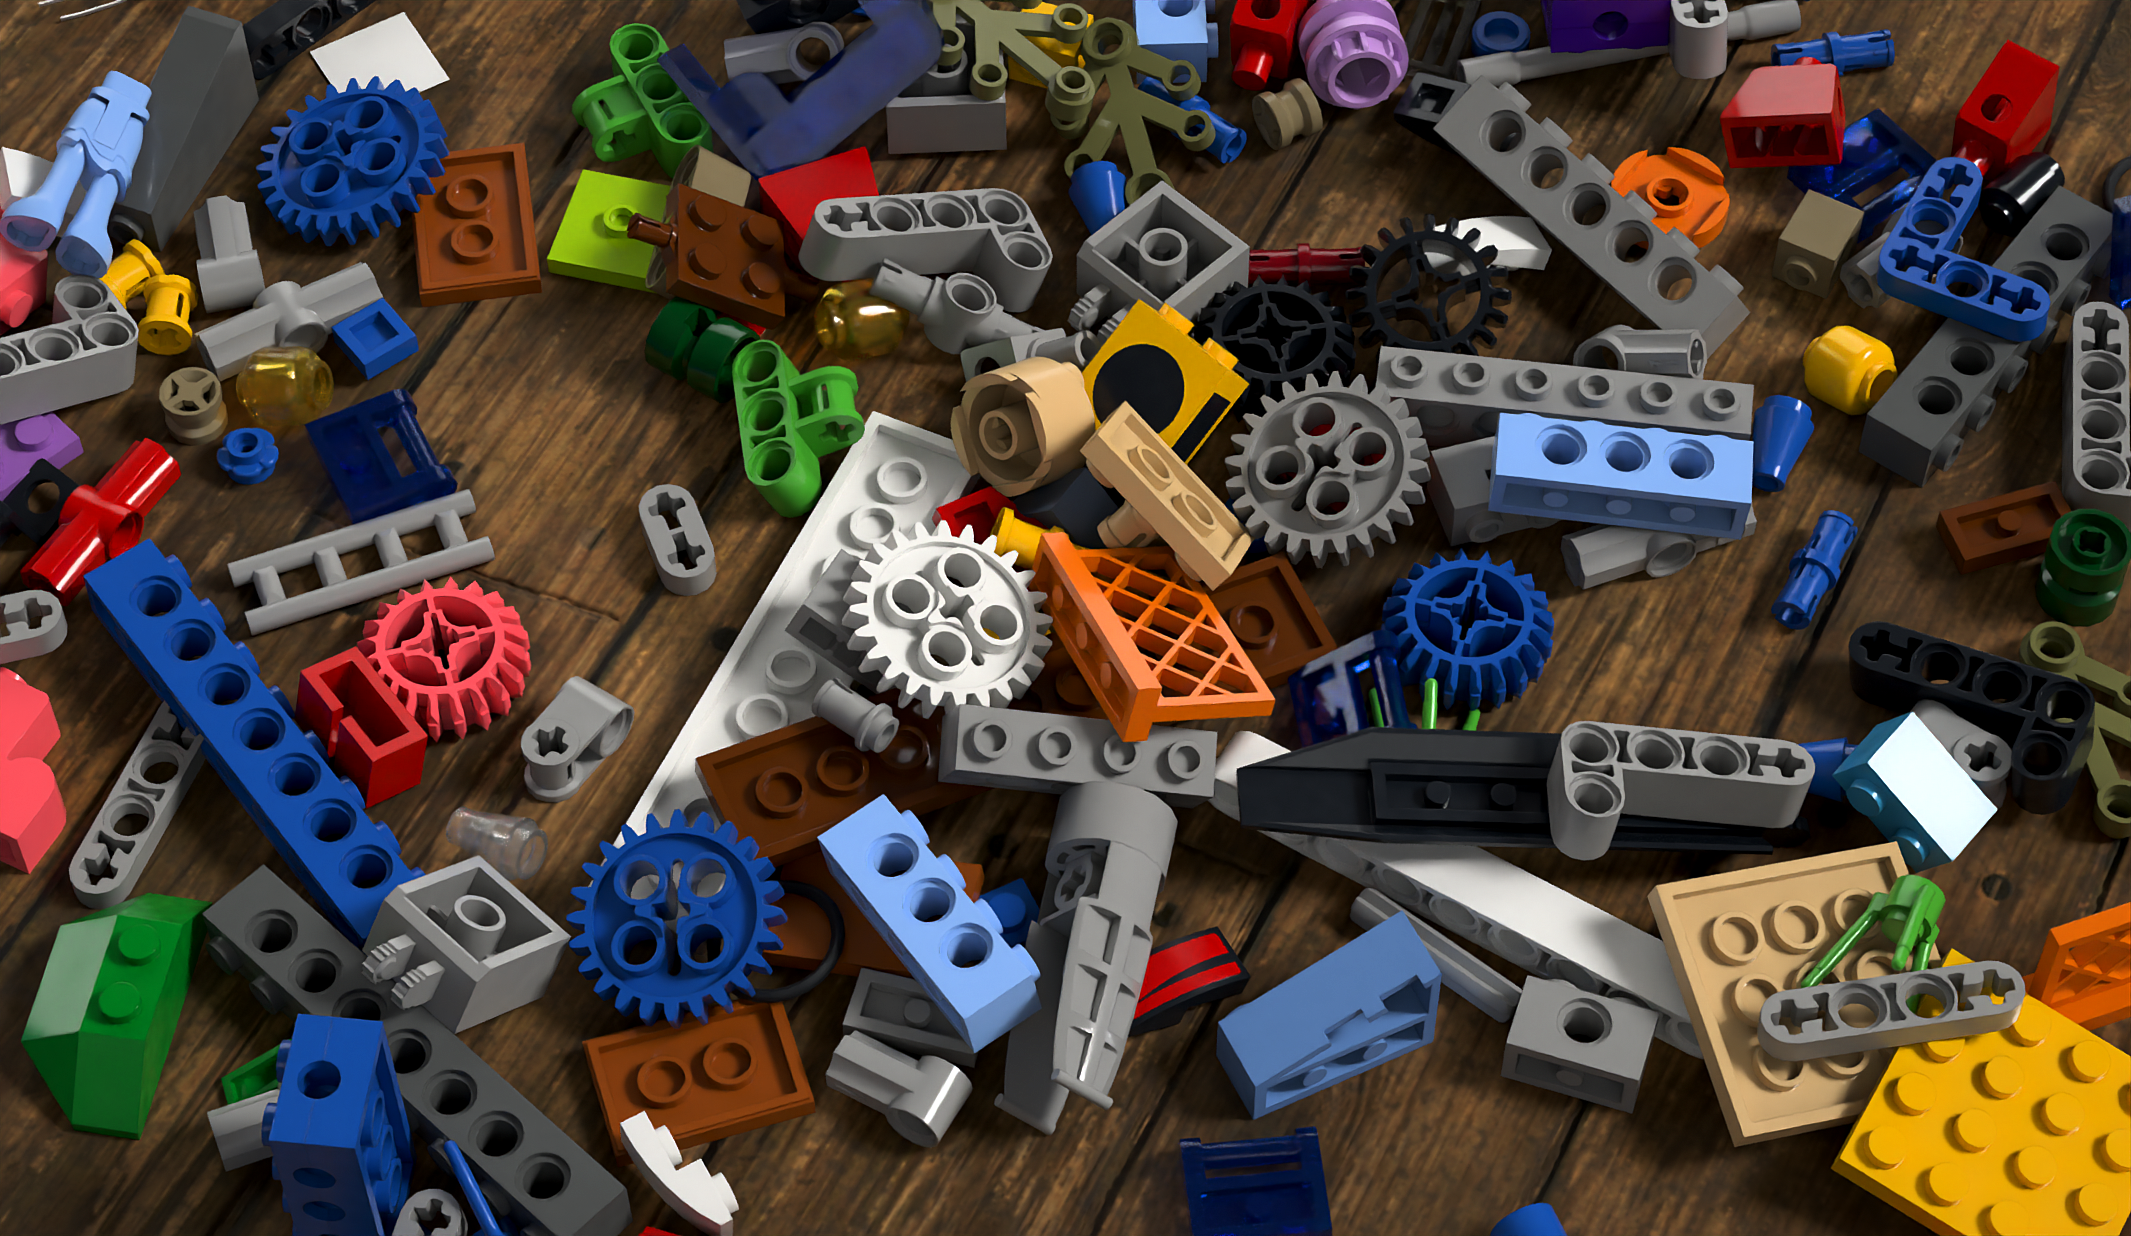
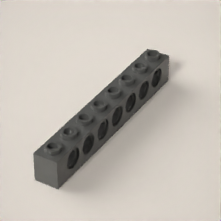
M264 864L202 913L210 937V941L206 944V949L214 962L228 975L238 971L250 982L249 988L257 1001L273 1015L281 1010L294 1022L293 1029L295 1028L298 1014L383 1021L411 1134L415 1132L429 1145L427 1147L429 1155L436 1165L451 1178H455L456 1175L444 1151V1144L449 1140L456 1142L495 1219L501 1220L507 1215L521 1229L520 1236H617L633 1222L625 1186L422 1005L411 1006L410 1009L406 1008L405 1010L400 1009L391 1000V989L394 988L396 982L391 978L374 984L361 973L363 971L362 963L367 956ZM285 947L278 952L268 953L274 948ZM330 986L324 991L311 993L312 990L318 987ZM408 1066H420L411 1073H398ZM452 1107H466L463 1111L457 1114H443L446 1110ZM498 1148H512L509 1153L503 1156H488L489 1153ZM543 1190H560L556 1195L547 1199L534 1198L536 1194Z

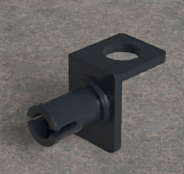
M43 458L37 460L29 470L30 472L14 487L3 502L0 500V548L12 534L19 536L21 533L41 547L59 526L60 512L65 501L80 485ZM43 483L56 484L60 493L56 505L45 513L32 512L28 504L32 491Z

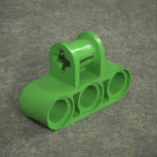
M634 23L616 30L611 36L609 44L613 78L592 85L581 92L572 104V114L579 125L588 128L593 137L592 148L596 156L602 161L615 162L651 149L663 171L673 178L681 160L694 145H700L714 153L709 115L662 36L655 28L646 24ZM599 101H604L605 104L603 105V108L599 104ZM613 137L617 142L616 144H612L610 142L612 141Z
M764 339L754 341L746 345L736 355L732 364V377L745 471L748 479L775 512L780 516L788 518L801 516L813 508L822 492L818 458L857 443L864 435V421L862 416L856 412L854 397L857 395L859 388L855 373L841 366L818 368L801 375L775 342ZM826 386L827 390H822V387ZM840 425H845V428L841 430Z

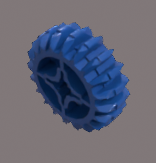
M1462 548L1455 555L1454 561L1448 562L1436 552L1433 559L1430 560L1429 568L1414 562L1412 569L1408 572V579L1397 578L1396 584L1392 587V595L1387 597L1382 613V621L1384 623L1381 625L1380 640L1383 643V648L1387 649L1386 660L1389 669L1399 670V679L1402 682V687L1419 684L1418 693L1421 696L1422 702H1424L1425 682L1429 678L1435 679L1438 682L1437 695L1443 697L1442 701L1447 711L1455 703V700L1467 701V705L1473 711L1479 707L1480 700L1487 699L1499 709L1502 702L1505 701L1506 693L1521 699L1523 692L1527 689V683H1537L1538 678L1542 675L1544 663H1547V658H1550L1553 640L1551 639L1554 629L1552 612L1547 611L1548 601L1546 599V592L1534 591L1535 583L1532 579V573L1514 577L1515 567L1513 566L1512 559L1500 566L1491 564V558L1488 551H1486L1479 558V561L1468 560ZM1473 620L1472 628H1468L1467 631L1469 622ZM1467 631L1466 638L1464 640H1460L1462 637V633H1466Z

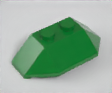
M146 893L60 926L21 1043L74 1130L140 1140L207 933L202 913L213 905L212 902Z

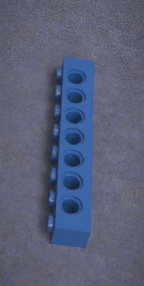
M149 538L85 574L83 578L92 611L160 700L168 704L171 713L177 717L180 726L184 730L188 727L195 737L199 734L204 737V741L200 746L203 756L335 928L363 952L362 949L383 900L398 885L426 874L419 867H415L412 870L407 868L399 857L401 848L390 828L382 820L375 824L371 822L363 811L366 807L365 802L356 785L347 775H343L340 778L335 776L327 765L330 763V758L320 739L310 729L302 733L292 721L295 718V714L284 693L276 685L267 689L257 676L260 674V669L251 651L242 641L235 644L231 643L224 634L226 626L219 611L209 598L205 597L199 601L189 589L192 587L190 577L175 555L171 554L165 558ZM168 612L167 614L162 616L152 617L153 615L158 613ZM193 656H202L196 660L186 661V659ZM226 700H238L229 705H218ZM262 744H273L264 750H252ZM296 789H308L306 793L301 795H287ZM330 835H345L342 839L334 842L322 841ZM365 881H381L379 885L373 888L363 889L357 887Z

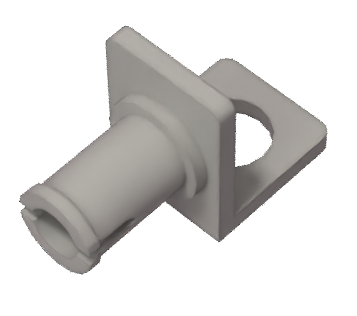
M1062 328L1012 336L965 349L961 352L960 357L967 382L981 374L982 363L987 357L994 359L1000 368L1031 357H1045L1059 363L1070 362L1082 371L1101 349V345L1095 334L1090 331H1081L1066 337L1065 331Z

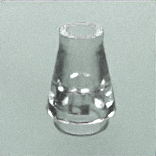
M463 806L452 814L446 828V838L449 843L461 847L473 857L479 855L508 881L517 878L527 880L533 877L542 866L547 854V835L543 830L538 829L536 822L531 818L475 811Z

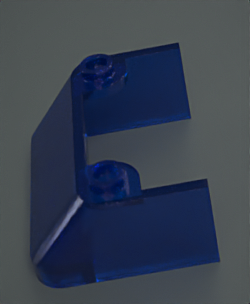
M858 0L861 8L874 24L787 96L769 76L753 71L734 77L720 89L684 44L665 52L657 61L748 172L758 181L759 178L822 159L932 68L943 54L945 41L942 29L926 0Z

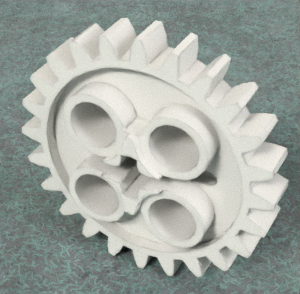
M946 520L939 522L932 536L929 535L921 522H915L907 538L900 531L894 529L884 545L875 542L865 557V561L860 560L851 576L854 582H851L843 598V601L851 606L842 619V625L857 629L847 643V647L849 650L867 651V655L858 669L861 673L878 669L883 674L876 688L879 693L890 689L894 685L901 690L898 707L903 709L913 698L921 700L923 718L929 719L937 705L944 706L946 714L959 704L1006 709L1013 697L1020 700L1032 684L1031 681H1035L1045 666L1041 659L1044 658L1052 646V641L1044 635L1053 623V617L1038 613L1048 596L1045 592H1028L1027 587L1036 573L1034 570L1015 572L1012 566L1019 554L1017 551L1008 552L1002 557L994 553L997 542L996 536L991 535L980 545L974 542V533L971 525L967 524L958 538L952 537ZM946 576L959 580L964 587L953 584ZM895 602L908 606L914 614L902 611ZM983 628L995 632L1001 640L988 636ZM931 654L944 658L949 663V666L937 663L931 657Z

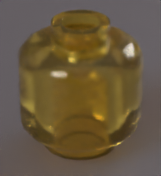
M874 277L839 283L828 288L821 303L815 309L814 323L820 343L826 350L832 351L838 358L844 361L854 362L885 355L896 350L903 338L904 329L909 324L908 310L876 295L869 294L871 286L874 284Z
M302 346L263 347L250 355L244 370L238 374L236 392L239 402L246 406L249 415L259 425L268 427L307 426L315 422L321 416L323 410L329 407L333 397L334 382L329 366L325 361H321L320 357L311 348Z

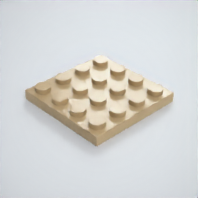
M1897 841L1656 885L1647 896L1734 1147L1855 1123L1895 1047L1800 1061H1782L1772 1057L1762 1048L1758 1041L1757 1028L1760 1011L1764 1002L1775 993L1801 988L1802 981L1809 975L1816 964L1866 911L1874 893L1889 894L1896 879L1900 876L1909 875ZM1877 921L1818 985L1910 972L1916 945L1913 946L1904 968L1899 971L1894 970L1891 966V961L1897 944L1883 934L1881 929L1882 922ZM1935 942L1931 949L1927 969L1938 968L1941 963ZM1849 1004L1843 1006L1838 1011L1841 1020L1854 1028H1866L1877 1021L1873 1011L1861 1004ZM1823 1010L1818 1011L1817 1019H1822V1031H1826V1013ZM1790 1017L1779 1018L1778 1025L1786 1026L1790 1035L1800 1034L1801 1027L1794 1026Z

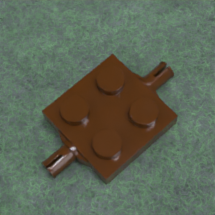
M678 183L666 196L665 223L642 216L640 213H635L628 223V238L658 247V250L661 252L666 267V293L773 330L785 318V294L802 299L807 303H811L818 294L819 285L817 284L819 280L817 278L790 270L786 265L784 258L783 221Z

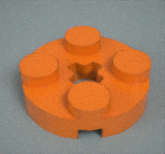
M1667 147L1666 155L1647 157L1648 150H1644L1631 155L1619 165L1614 173L1615 178L1611 181V187L1622 197L1630 190L1638 194L1658 213L1651 222L1665 234L1674 226L1698 248H1702L1712 242L1723 230L1729 210V194L1723 186L1725 178L1722 172L1708 158L1688 149ZM1671 195L1679 197V204L1676 206L1663 205L1655 197L1667 199ZM1640 241L1635 243V245L1648 250L1649 242Z

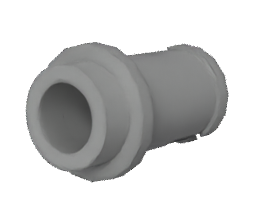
M837 678L829 679L817 692L812 703V713L814 715L824 718L855 739V746L862 752L870 749L876 753L883 751L891 743L898 730L899 721L892 716L890 706L885 703L876 706L845 686Z

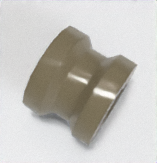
M1295 78L1286 82L1280 92L1274 94L1270 91H1265L1256 95L1252 100V110L1256 125L1263 139L1274 150H1280L1289 146L1293 137L1299 134L1310 137L1319 133L1322 129L1323 119L1318 101L1311 88L1301 78Z
M187 367L172 372L164 379L159 389V400L165 412V422L171 436L180 443L191 446L204 445L217 439L224 432L228 424V412L222 400V388L216 375L207 369Z

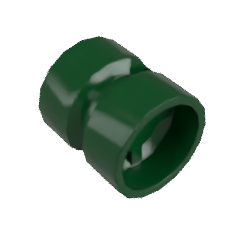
M676 296L664 306L651 326L645 344V360L652 367L676 380L687 378L688 385L696 391L719 403H725L735 397L732 364L736 355L746 345L760 340V336L755 331L729 317L718 319V313L714 309Z
M2077 509L2065 513L2055 522L2035 584L2036 599L2045 613L2058 622L2081 627H2089L2103 622L2113 613L2131 560V533L2126 525L2112 514L2098 509Z

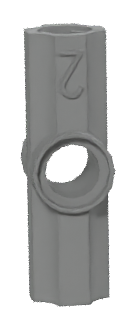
M360 262L304 287H300L299 284L293 281L275 283L264 289L257 296L253 303V309L199 331L194 335L206 368L216 375L220 382L278 356L287 362H300L312 357L324 347L328 335L332 333V326L383 298V295L368 265Z
M1752 502L1742 538L1753 535L1755 532L1757 520L1753 512ZM1599 524L1562 536L1560 549L1570 580L1575 587L1580 586L1584 590L1642 570H1646L1652 577L1669 576L1686 567L1695 558L1697 552L1737 539Z

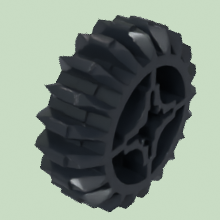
M1433 214L1424 215V231L1417 232L1413 231L1412 222L1408 217L1401 218L1400 232L1402 237L1395 239L1393 234L1385 227L1381 228L1377 234L1384 250L1381 252L1367 244H1364L1360 249L1361 257L1371 268L1356 265L1351 266L1349 270L1350 279L1364 287H1353L1345 292L1347 303L1354 306H1364L1349 314L1350 325L1355 328L1370 326L1359 337L1361 347L1363 349L1371 348L1382 342V346L1473 356H1479L1477 349L1473 345L1474 342H1477L1484 348L1494 349L1497 345V338L1486 326L1505 328L1508 323V316L1493 307L1508 305L1512 300V292L1510 290L1494 287L1508 279L1507 267L1494 266L1486 268L1498 256V249L1495 245L1485 246L1476 252L1474 249L1481 239V232L1477 228H1472L1463 239L1458 238L1459 220L1454 217H1450L1446 222L1444 232L1435 231L1436 225ZM1424 253H1439L1449 256L1464 265L1471 274L1462 276L1460 271L1449 274L1438 272L1431 266L1427 255ZM1406 258L1409 265V282L1405 287L1391 292V299L1377 303L1378 291L1384 277L1393 266ZM1419 272L1423 274L1426 286H1433L1434 293L1438 289L1443 291L1438 295V322L1434 320L1431 308L1423 307V301L1419 305L1414 303V301L1419 299V288H1421ZM1479 291L1480 302L1475 315L1461 331L1451 336L1446 317L1448 311L1458 303L1464 302L1465 295ZM1395 318L1397 322L1403 320L1418 321L1426 327L1433 342L1409 339L1396 332L1386 320ZM1379 348V350H1378V352H1377V355H1376V362H1377L1378 364H1379L1380 348Z
M1258 275L1253 283V287L1247 288L1235 281L1230 290V296L1216 292L1212 308H1201V313L1197 318V326L1194 327L1191 337L1202 346L1210 337L1234 355L1239 361L1232 370L1249 383L1232 406L1234 407V414L1238 423L1243 420L1245 413L1254 414L1259 417H1263L1266 414L1260 399L1263 395L1272 398L1277 403L1284 400L1282 383L1286 381L1298 393L1305 390L1307 374L1312 373L1317 380L1318 386L1325 387L1328 385L1332 372L1338 371L1343 387L1349 385L1351 370L1355 368L1356 352L1353 350L1355 335L1352 331V325L1346 323L1347 317L1344 314V308L1342 306H1331L1332 301L1329 298L1328 291L1311 295V288L1307 280L1295 288L1288 286L1284 275L1281 276L1276 284H1265Z

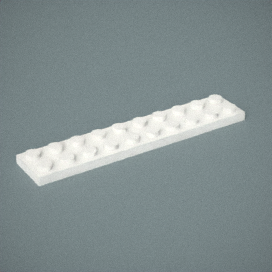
M875 411L871 413L864 425L863 437L850 448L626 822L638 836L646 833L647 814L652 813L661 826L666 828L670 825L674 809L682 811L689 827H693L702 811L707 812L714 821L715 834L721 824L695 773V758L816 716L812 713L813 700L820 688L829 679L837 678L854 692L857 691L861 683L784 630L841 549L854 558L865 560L875 542L884 545L894 529L900 531L907 538L915 522H921L929 535L932 536L936 529L932 521L936 508L970 495L981 475L971 476L964 468L952 439ZM622 831L613 844L618 849L625 844ZM605 857L604 861L602 862L601 866H603L604 863L607 861V858H606V857ZM677 862L673 868V881L676 885L677 896L679 878L684 866L683 862ZM713 873L704 877L698 885L697 896L706 898L717 894L724 886L726 875L723 873ZM647 875L637 880L632 888L631 898L639 900L653 894L658 887L659 876ZM678 897V913L676 919L671 921H665L667 926L675 934L676 940L678 937L676 935L678 918L683 916H689L687 911L680 904ZM707 940L699 945L696 953L704 956L707 951Z

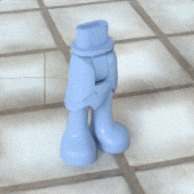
M109 71L102 86L92 88L87 100L76 109L62 130L61 137L56 144L57 156L42 186L34 195L11 203L4 211L0 219V233L8 242L27 251L40 252L47 249L56 238L70 198L80 179L83 188L86 190V195L60 239L55 251L56 260L62 268L73 275H88L98 279L107 273L113 254L111 241L107 233L109 216L114 202H123L126 190L132 184V170L141 149L143 128L150 118L146 106L152 92L146 85L120 72Z

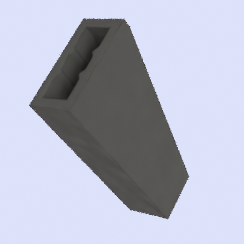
M189 5L184 11L148 87L152 92L146 106L150 118L143 128L141 149L132 170V184L126 190L124 201L121 203L114 202L107 225L108 236L115 238L120 243L126 245L132 239H136L147 246L148 249L157 252L163 250L259 101L242 21Z

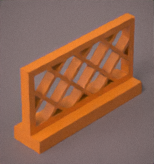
M1065 532L1041 533L1032 570H1034L1036 575L1028 587L1031 592L1038 591L1047 594L1048 598L1041 606L1043 612L1053 617L1051 625L1122 742L1147 741L1152 722L1270 716L1272 714L1276 699L1200 583L1190 578L1180 568L1175 559V551L1171 546L1076 550ZM1164 569L1171 580L1166 581L1143 570ZM1090 572L1100 573L1114 579L1111 584L1093 577ZM1128 585L1156 598L1151 602L1124 589ZM1170 603L1193 613L1195 619L1193 620L1165 608V606ZM1112 607L1136 616L1138 620L1133 622L1115 613ZM1152 623L1180 635L1178 640H1175L1148 627ZM1192 642H1196L1217 651L1220 658H1216L1189 645ZM1136 645L1161 655L1163 658L1159 662L1143 655ZM1177 662L1205 674V677L1201 680L1173 668V665ZM1221 681L1244 693L1233 694L1215 686V683ZM1161 685L1187 696L1164 698L1161 694Z
M2131 902L2051 928L2035 973L2022 977L2025 982L2026 993L2088 1031L2131 1017Z

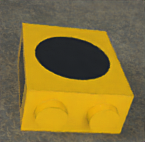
M1140 299L1137 300L1082 372L1084 389L1089 397L1094 413L1095 430L1100 427L1114 410L1126 401L1186 465L1244 392L1249 383L1232 370L1239 361L1234 355L1210 337L1202 346L1188 335L1194 324L1166 302L1157 311Z

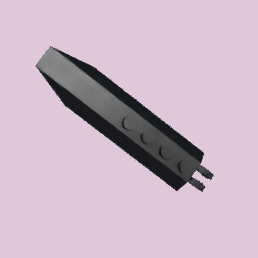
M1386 727L1362 729L1237 768L1236 781L1240 828L1375 843L1557 848L1551 836L1547 779L1562 733ZM1620 814L1608 850L1772 855L1774 852L1773 848H1780L1781 846L1788 848L1802 845L1811 836L1807 818H1802V816H1798L1792 824L1784 828H1766Z

